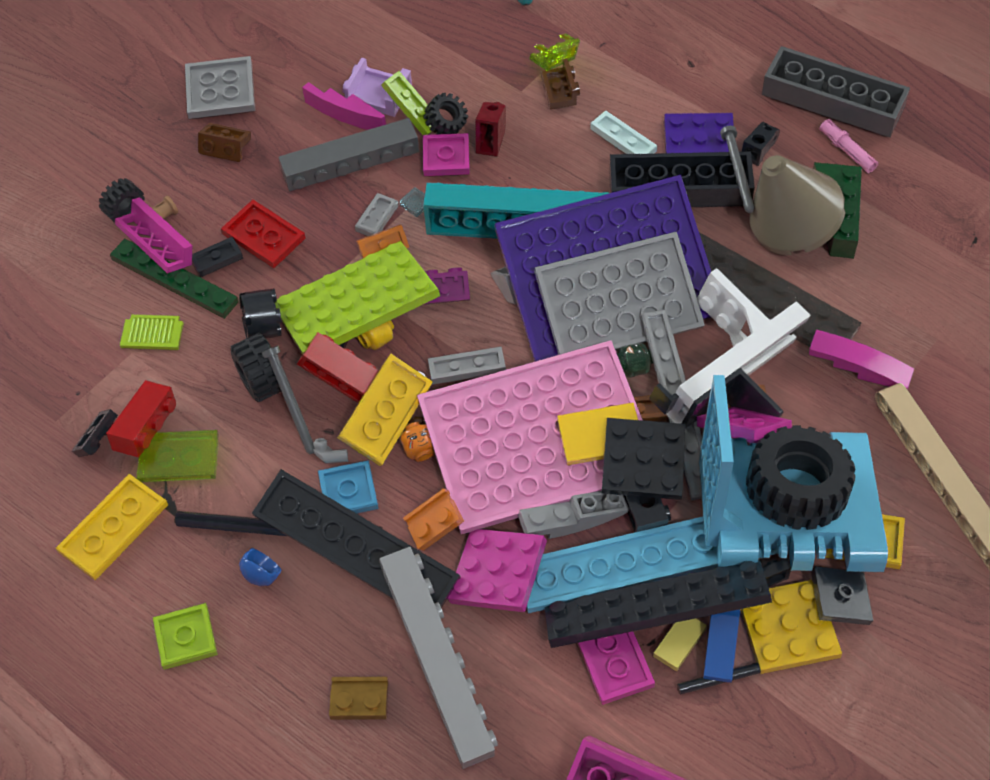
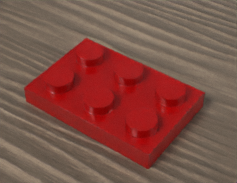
M253 199L221 228L224 236L227 238L233 237L236 244L272 268H275L306 239L303 231Z

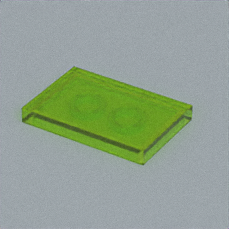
M202 430L156 433L149 447L139 457L137 479L140 482L216 479L218 431Z

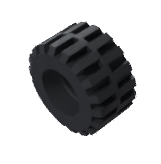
M260 333L231 346V356L246 389L257 402L282 392L268 357L264 358L261 353L272 347Z

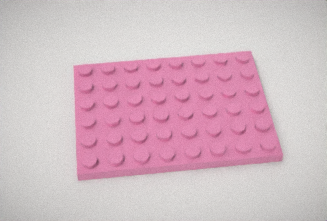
M611 340L417 395L445 487L449 490L451 498L455 501L464 519V522L458 526L460 534L519 518L518 514L522 509L569 502L574 495L602 491L604 459L567 466L557 421L558 415L634 402L637 418L642 420Z

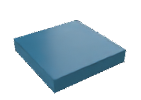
M369 460L318 471L321 490L324 495L356 514L379 509Z

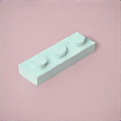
M604 111L591 122L590 129L626 154H650L657 152L656 144L607 111Z

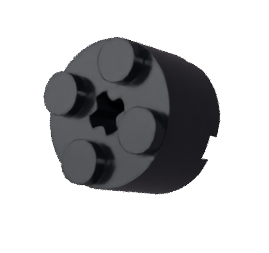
M275 288L240 293V309H242V322L246 338L260 333L266 339L282 336L280 326L282 322L280 309L276 308L275 305L277 303Z

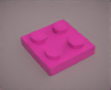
M469 134L423 135L424 176L470 174Z

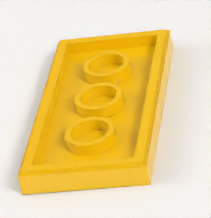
M390 354L337 438L377 465H383L419 405L417 395L426 393L433 381L393 354Z
M128 474L56 547V550L89 577L96 580L168 506L167 500L131 474Z

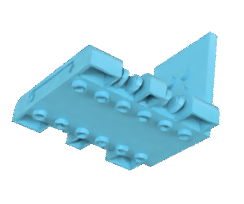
M713 375L699 455V472L706 546L717 547L719 567L740 565L746 561L756 563L759 558V547H761L762 558H770L771 548H778L779 558H787L789 550L791 570L812 571L815 549L817 559H825L826 549H833L834 559H842L844 551L847 571L884 572L888 559V547L867 433H829L831 435L830 438L833 440L837 439L842 443V449L848 450L856 469L854 473L856 476L847 506L842 511L841 516L837 520L831 521V524L824 527L817 525L816 529L807 530L806 527L796 530L792 529V526L789 525L780 526L776 520H769L763 516V511H758L752 504L753 500L748 496L746 476L752 452L757 443H749V446H747L745 438H731L725 375ZM796 469L780 471L784 477L797 484H820L814 476L805 471Z

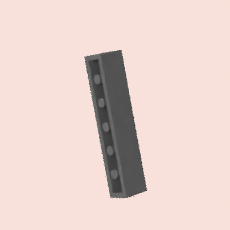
M406 118L282 155L278 158L289 191L418 153L419 143L418 136L410 119Z

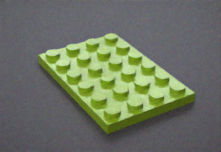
M399 241L390 244L376 253L369 254L353 264H348L332 274H327L313 283L304 285L294 292L281 296L277 299L275 305L276 308L280 309L282 323L303 354L317 332L331 337L336 344L340 345L440 297V293L436 285L404 244Z

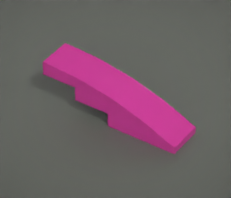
M309 82L302 87L305 103L334 119L366 130L386 125L385 115L354 94L346 99L332 88L324 93Z
M816 330L809 349V355L834 361L833 367L858 373L857 379L888 387L901 383L908 390L914 368L892 356L853 340Z

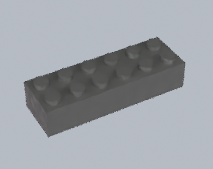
M781 46L765 74L762 95L891 138L906 106L910 87Z

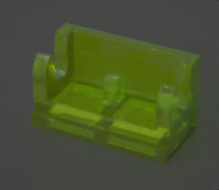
M565 33L561 34L560 37L565 39V42H558L555 46L553 45L549 48L542 44L535 45V48L540 52L530 54L529 59L546 71L562 65L565 58L568 59V62L574 60L580 40L578 38L574 39Z

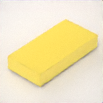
M696 618L676 622L655 650L653 657L673 670L678 671L705 632L707 625Z

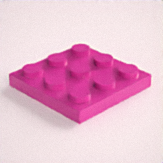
M482 529L470 532L456 571L461 578L458 579L447 599L451 604L525 612L547 543L544 535Z

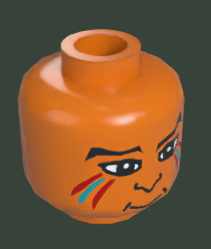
M419 422L407 425L405 427L406 431L400 437L407 457L416 460V462H422L433 457L435 453L427 425H420Z

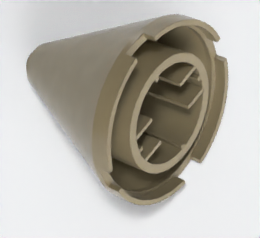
M779 155L771 156L762 165L753 200L754 210L750 213L751 229L758 242L771 252L781 255H792L793 251L805 250L806 253L829 241L840 228L845 217L844 195L838 183L829 175Z

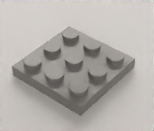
M251 56L185 64L187 114L189 119L255 111Z

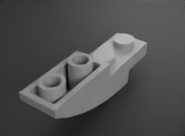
M602 491L574 495L569 502L522 509L519 511L518 517L524 534H547L548 539L601 525L628 513L629 508L624 495L601 494Z

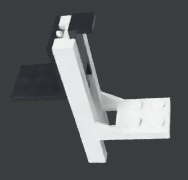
M716 268L709 274L697 297V301L701 309L706 311L717 322L718 326L730 335L733 348L681 384L673 395L659 383L654 387L649 397L664 415L667 414L674 423L686 424V428L697 420V416L707 413L713 375H725L727 403L731 407L781 417L784 413L783 410L749 375L791 345L797 337L794 334L790 335V333L804 324L811 316L796 301L769 320ZM746 320L751 335L748 337L741 331Z

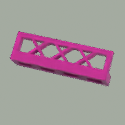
M140 197L132 200L131 214L115 218V225L166 273L192 265L193 245ZM135 222L137 226L127 225V223ZM139 234L149 235L150 238L140 237ZM152 246L161 247L164 250H156L153 249ZM165 258H167V259H173V260H176V261H175V262H172V263H168V262L165 260Z

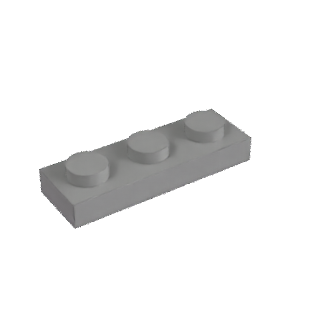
M502 347L428 358L431 381H433L432 385L486 376L506 370Z

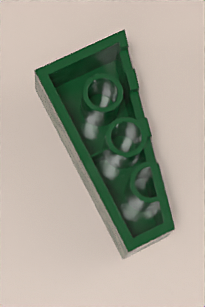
M814 162L813 169L832 177L840 186L845 198V217L835 235L826 242L829 255L832 257L854 259L859 241L862 167Z

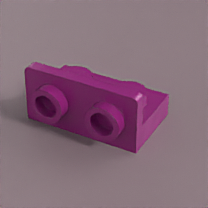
M456 267L448 269L446 273H438V270L425 271L438 288L440 297L423 305L470 301L467 270L462 271V268Z

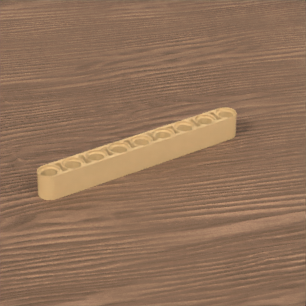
M898 383L876 392L875 400L879 409L990 571V508L906 387Z

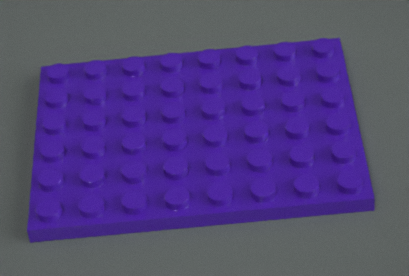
M681 175L498 222L494 225L535 362L558 355L534 272L535 267L677 232L696 297H698L711 273ZM700 307L703 320L712 318Z

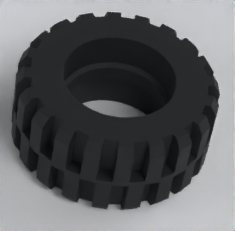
M793 425L789 429L785 426L778 428L776 433L774 430L764 435V438L757 442L752 452L746 476L747 493L749 498L753 500L752 504L758 511L762 510L763 516L767 519H774L778 525L783 527L789 525L792 526V529L800 530L801 527L811 530L816 529L817 525L824 527L831 524V521L837 520L841 516L842 511L845 510L855 482V464L851 460L848 450L842 449V443L837 439L833 440L830 438L831 435L823 431L821 433L816 431V428L809 426L808 429L801 428V425ZM788 469L805 471L814 476L820 484H797L784 477L780 471Z

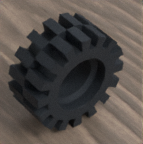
M446 93L438 94L426 107L424 119L428 120L425 123L427 126H432L430 128L432 132L434 129L437 131L436 135L441 133L457 134L466 124L468 119L466 113L468 110L463 108L465 105L463 101L461 103L458 102L460 99L458 96L452 98L453 94L451 93L447 96ZM439 109L449 112L453 121L444 119Z
M122 178L118 179V183L115 180L111 182L112 186L107 185V191H102L101 193L103 198H99L101 203L99 208L113 222H115V218L131 214L133 199L140 197L143 201L145 200L144 193L127 178H124V180Z

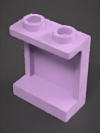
M361 58L359 63L353 67L350 78L343 84L345 98L347 99L350 95L354 94L380 113L395 117L399 110V106L381 86L393 74L369 68L366 59ZM402 68L400 72L412 85L411 70Z

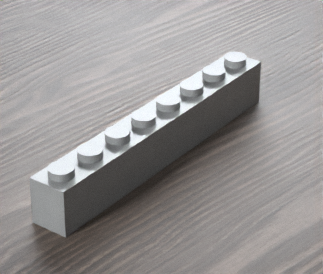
M411 547L380 558L382 572L462 769L494 757V747L498 746L496 737L492 729L487 731L483 722L487 720L485 711L481 703L476 705L472 696L476 694L475 687L471 678L465 679L462 669L465 668L463 658L460 652L455 653L451 644L455 643L450 628H444L441 619L444 618V614L439 602L434 603L430 594H433L434 590L429 578L424 579L420 570L424 569L419 554L414 555Z

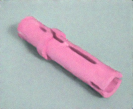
M830 119L825 120L821 124L819 130L833 141L832 144L835 147L842 149L868 174L876 169L878 161L849 137L847 131H842Z

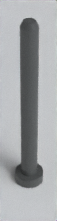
M726 126L720 131L721 138L726 141L745 211L752 213L754 204L735 140L737 130L734 126Z
M279 346L272 347L261 353L264 358L268 357L306 452L309 455L313 454L314 442L277 354L281 351Z

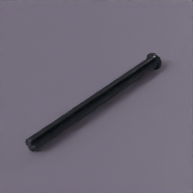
M178 511L174 518V523L178 527L286 536L260 519L252 517Z

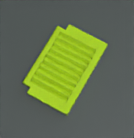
M131 314L130 319H125L120 347L179 350L184 323L180 321V316Z

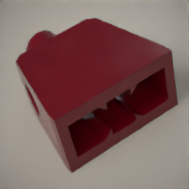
M483 102L475 119L476 154L498 157L506 129V106L500 102ZM492 131L491 135L493 137L489 138L487 134Z

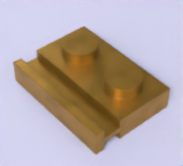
M332 677L330 720L387 719L388 677Z

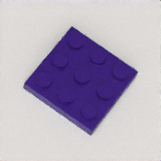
M733 113L665 114L666 153L729 152L726 141L721 138L720 131L726 126H734Z

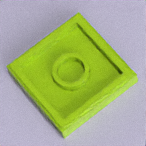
M206 603L153 617L161 665L164 670L218 655Z

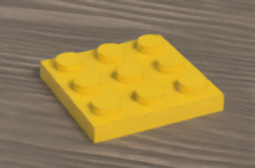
M812 580L769 588L772 603L740 609L755 660L760 666V674L838 659L842 656L832 622L819 620Z

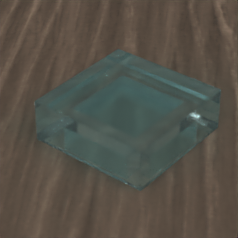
M414 187L399 200L400 206L415 217H418L424 212L425 193Z

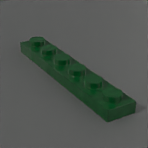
M125 238L110 253L111 259L116 263L223 319L239 303L237 296L183 268L166 273L137 244Z

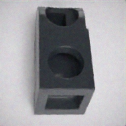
M764 121L761 122L743 141L741 152L751 151L752 164L759 166L765 154L776 143L780 129Z

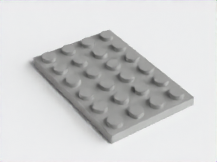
M677 232L535 267L534 269L558 355L610 340L615 350L645 343L647 338L641 320L643 313L666 309L673 335L705 326Z

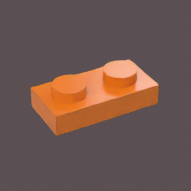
M400 224L356 241L362 259L399 241L406 248H409L406 235Z

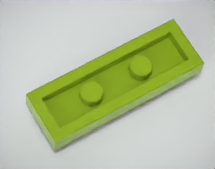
M398 71L385 80L381 86L422 135L432 133L430 130L432 126H427L425 122L428 119H424V111L428 104L402 73Z

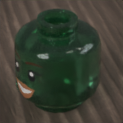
M643 343L624 345L618 350L617 356L625 377L631 378L645 375L649 372L653 360L650 349H647Z

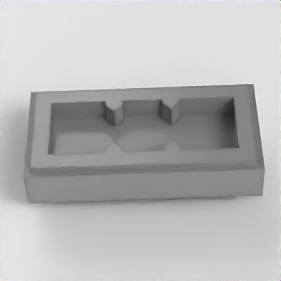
M377 193L355 225V231L366 236L381 232L398 208V201Z

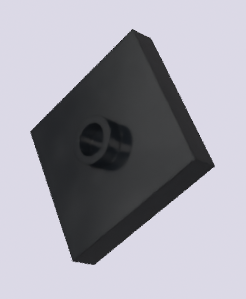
M816 566L812 569L811 577L819 620L870 625L873 622L864 572Z

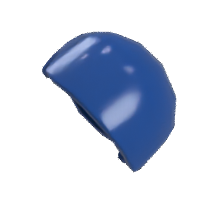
M254 548L247 551L239 563L243 577L249 583L260 587L271 585L282 571L278 564L270 557Z

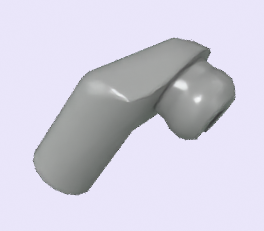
M318 438L314 441V454L324 463L348 462L347 449L332 450L324 438Z

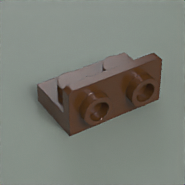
M209 123L198 132V153L240 162L242 160V148L251 140V131Z

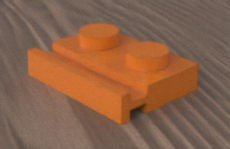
M445 488L403 517L409 526L408 529L417 548L422 551L464 522L455 501L450 496L449 490Z

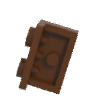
M567 58L563 59L562 68L541 71V79L550 110L577 105V96L580 95L579 83L574 82V67L569 65Z

